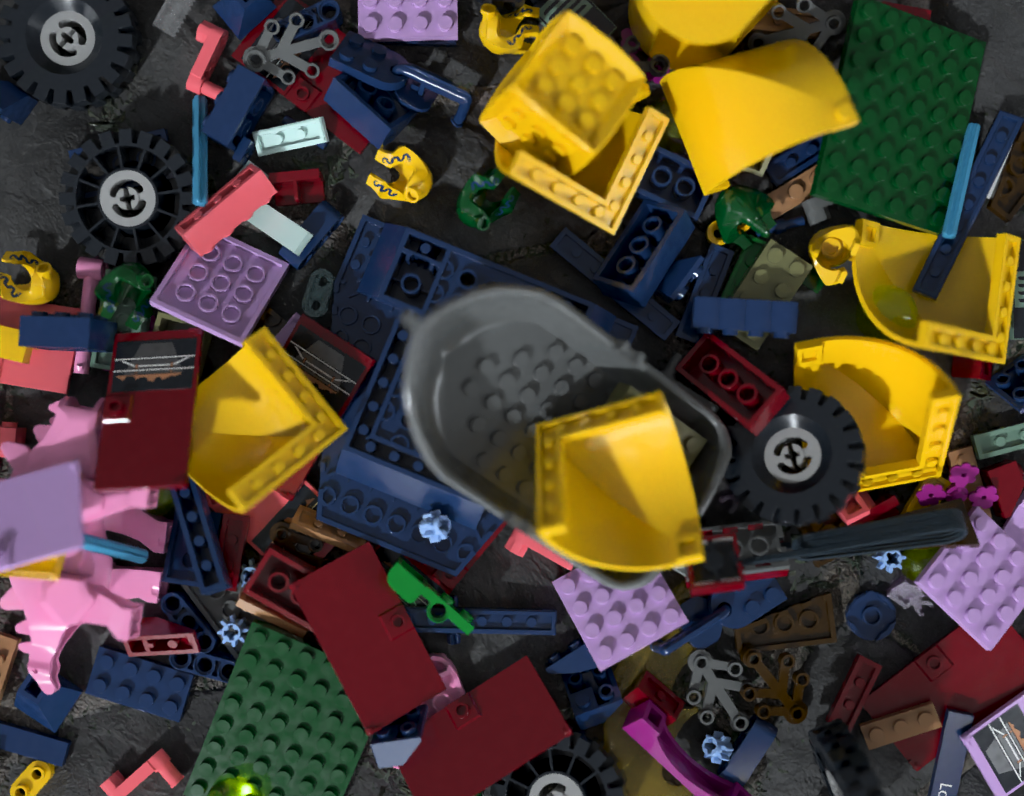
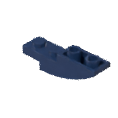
M580 638L572 641L568 645L569 649L562 653L557 651L547 658L548 662L545 663L547 673L554 674L576 673L597 668L587 646Z

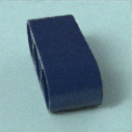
M322 0L299 11L304 16V23L308 21L314 23L308 29H304L303 26L298 28L291 43L317 37L326 28L338 29L344 20L339 4L335 0ZM336 11L335 16L332 18L325 17L327 12ZM295 15L292 17V22L298 25L302 22L300 16ZM289 16L278 21L280 24L279 32L273 35L277 44H279L280 36L285 32L289 24ZM276 24L272 27V31L277 29Z
M322 201L300 225V227L313 235L300 255H296L285 246H282L279 255L295 269H302L340 226L345 216L328 201Z
M175 589L164 595L161 600L163 612L173 623L195 630L201 647L200 653H208L218 646L221 641L220 637L185 590ZM172 596H175L179 599V607H175L174 605H172ZM187 615L194 617L196 620L195 626L188 624ZM204 634L211 638V645L203 642L202 636Z
M215 649L203 654L190 653L188 654V661L182 660L179 654L169 655L170 664L174 668L224 683H228L231 673L227 671V664L235 666L236 659L232 654ZM203 657H207L212 661V667L204 665Z
M756 714L752 715L749 719L748 727L740 732L732 745L734 750L729 757L730 760H722L717 774L732 783L738 782L743 787L774 741L778 728L767 720L760 719Z

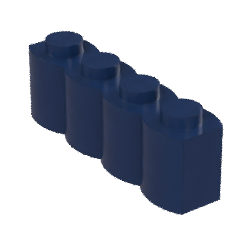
M694 296L692 298L691 328H696L699 334H712V329L722 330V335L737 336L738 331H747L750 337H763L765 332L774 333L773 338L789 339V334H796L798 302Z

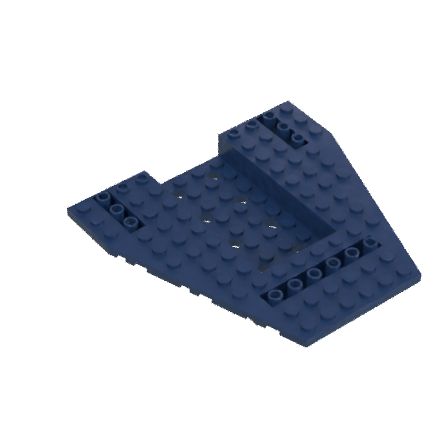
M363 214L334 282L331 331L373 357L376 362L341 418V421L348 430L322 450L316 519L457 577L504 520L444 482L427 465L414 442L410 428L404 427L402 419L406 415L403 398L404 368L411 337L407 326L398 320L403 311L407 310L421 319L433 308L468 290L491 285H521L542 289L563 299L615 339L630 343L629 348H631L639 326L616 318L615 315L595 303L405 226L383 223ZM470 273L475 277V283L472 286L466 287L462 285L460 280L464 274ZM440 510L441 515L448 516L451 522V529L447 534V539L430 543V537L423 538L420 533L419 525L423 520L422 515L430 513V511Z

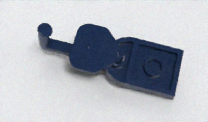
M350 30L329 60L328 66L378 89L393 91L402 105L417 112H427L430 110L439 94L459 103L456 114L452 115L450 119L451 123L457 128L463 126L473 100L471 91L415 64L408 63L397 52L369 39H364L362 35Z
M776 578L745 581L744 590L711 593L708 599L693 596L680 604L689 623L682 626V631L665 642L659 639L651 643L650 649L655 653L666 656L687 642L697 649L707 648L719 640L723 626L733 629L745 627L787 600V597Z

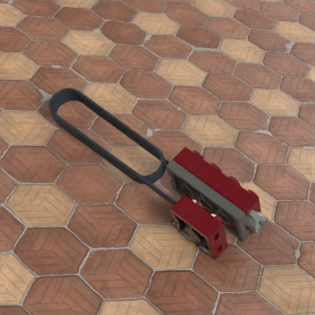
M954 508L939 509L807 533L795 538L791 542H783L782 526L768 520L701 528L705 560L671 567V569L685 577L686 588H690L691 596L744 590L745 581L787 576L790 558L801 561H814L944 545L963 539L968 534L963 512Z

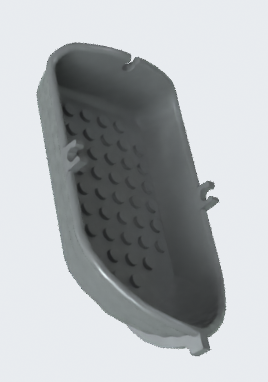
M491 285L474 288L457 295L433 308L421 319L411 312L404 310L398 320L407 326L411 334L404 368V405L414 442L427 465L444 482L602 585L625 591L641 588L653 582L663 569L631 571L593 566L560 553L537 533L535 424L603 406L618 382L631 385L643 395L662 391L671 415L707 440L689 468L698 515L702 516L716 493L732 456L730 435L722 420L711 409L644 360L646 355L629 348L630 343L615 339L563 299L542 289L521 285Z

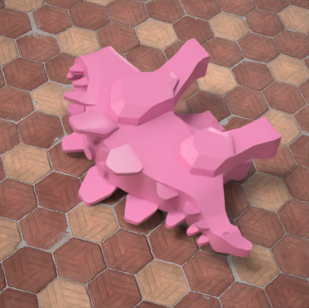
M65 396L61 400L54 402V404H50L48 408L55 413V417L49 419L51 425H37L34 427L33 432L36 435L38 444L32 450L27 445L10 441L1 444L0 449L14 469L9 478L76 459L81 462L83 533L107 539L106 531L108 530L139 540L152 552L162 554L167 552L173 520L149 510L150 508L157 507L159 489L95 492L93 490L103 425L102 417L105 398L101 397L94 408L81 406L78 400L72 396ZM78 549L67 552L59 581L10 577L12 588L0 599V606L4 610L24 609L27 619L17 624L15 630L18 633L30 635L31 641L20 643L18 649L29 653L28 672L45 694L49 695L60 689L58 673L61 665L59 656L65 644L81 624L92 623L107 626L117 640L130 641L140 636L144 604L132 602L128 599L140 598L145 602L156 604L160 602L164 595L168 594L169 582L161 581L164 568L118 566L113 562L112 556Z

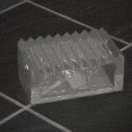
M165 0L152 25L172 38H176V34L179 33L178 29H181V25L184 24L183 21L186 20V16H189L188 12H191V7H194L193 3H196V0Z

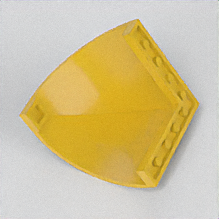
M786 39L678 69L668 73L659 81L704 196L728 189L730 186L728 179L780 150L830 131L835 132L855 126L859 122L848 92L832 64L817 48L799 39Z
M651 106L645 107L642 114L629 111L613 135L589 163L569 178L522 150H517L515 155H513L496 139L494 146L495 161L499 170L606 233L615 235L670 119Z
M856 219L855 228L860 236V247L856 255L852 256L854 285L866 314L883 333L902 344L991 363L1005 364L1021 243L1020 237L1007 233L997 234V237H967L935 301L912 292V289L938 236L930 233L887 227L867 219Z
M265 326L242 343L244 347L199 384L197 389L188 476L211 497L236 512L247 511L348 430Z
M832 336L795 343L793 386H802L804 390H809L811 387L823 391L827 397L831 395L849 411L863 435L862 438L866 444L867 457L865 458L867 468L865 478L860 480L859 485L861 488L858 492L941 477L961 396L944 372L918 353L903 346L876 338ZM801 441L802 448H807L808 444ZM811 459L808 460V463L806 465L807 467L809 466Z
M662 391L535 424L537 533L551 547L580 562L616 570H657L705 560L698 509L689 469L675 423Z

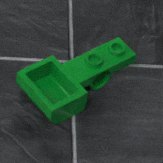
M399 556L387 576L389 586L408 603H413L422 595L429 601L427 615L431 621L441 623L448 618L465 634L469 635L475 628L472 622L473 616L465 609L458 610L453 605L455 601L447 593L443 592L440 594L427 582V579ZM434 604H443L446 608L445 612L441 615H435L431 610Z

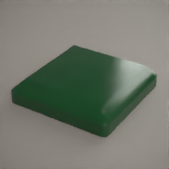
M813 266L802 285L818 294L824 283Z

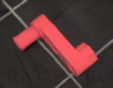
M206 20L199 24L196 31L195 39L203 43V46L187 79L186 89L200 96L205 95L215 100L218 93L223 92L225 88L210 82L209 79L226 46L229 32Z
M516 528L513 529L504 545L510 552L522 558L528 548L568 570H572L574 567Z
M161 748L128 778H125L117 770L100 787L108 796H127L153 772H159L171 788L176 786L185 776L171 763V757Z

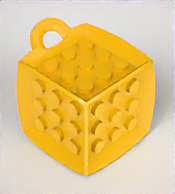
M565 10L545 26L528 51L505 76L479 117V122L513 155H515L517 150H522L569 178L589 163L622 123L633 104L650 95L649 85L645 83L646 76L617 45L591 24L571 11Z

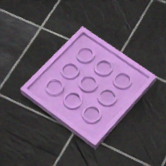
M358 0V34L362 35L364 39H369L373 42L458 40V0Z
M231 236L220 240L211 252L204 254L202 257L194 252L186 243L149 300L150 305L243 348L244 345L242 343L251 335L287 274L290 265Z
M974 506L969 510L968 515L979 540L980 547L960 546L948 549L940 547L913 582L985 650L992 651L1024 608V549L979 506Z
M578 568L552 582L600 672L689 623L661 573L653 582L646 586L625 591L604 586Z

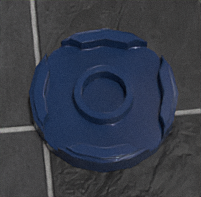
M872 590L862 591L853 596L847 604L845 612L846 623L850 630L864 640H880L889 635L895 627L896 609L892 601L882 593Z

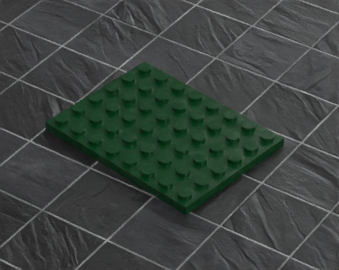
M853 0L837 73L848 92L859 122L855 126L823 134L810 196L939 236L943 230L960 151L969 123L986 42L876 0Z
M255 618L252 621L183 795L344 796L369 736H367L364 726L321 646Z

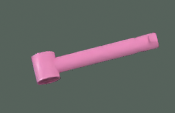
M79 257L77 260L76 275L78 279H83L80 313L96 314L97 296L95 295V288L99 281L105 277L106 269H109L108 263L103 262L104 259ZM76 351L73 373L89 374L91 352Z

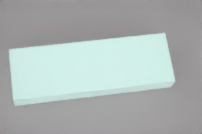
M324 117L252 132L258 157L329 142Z
M268 204L259 207L253 212V216L247 220L298 256L313 237L308 231Z

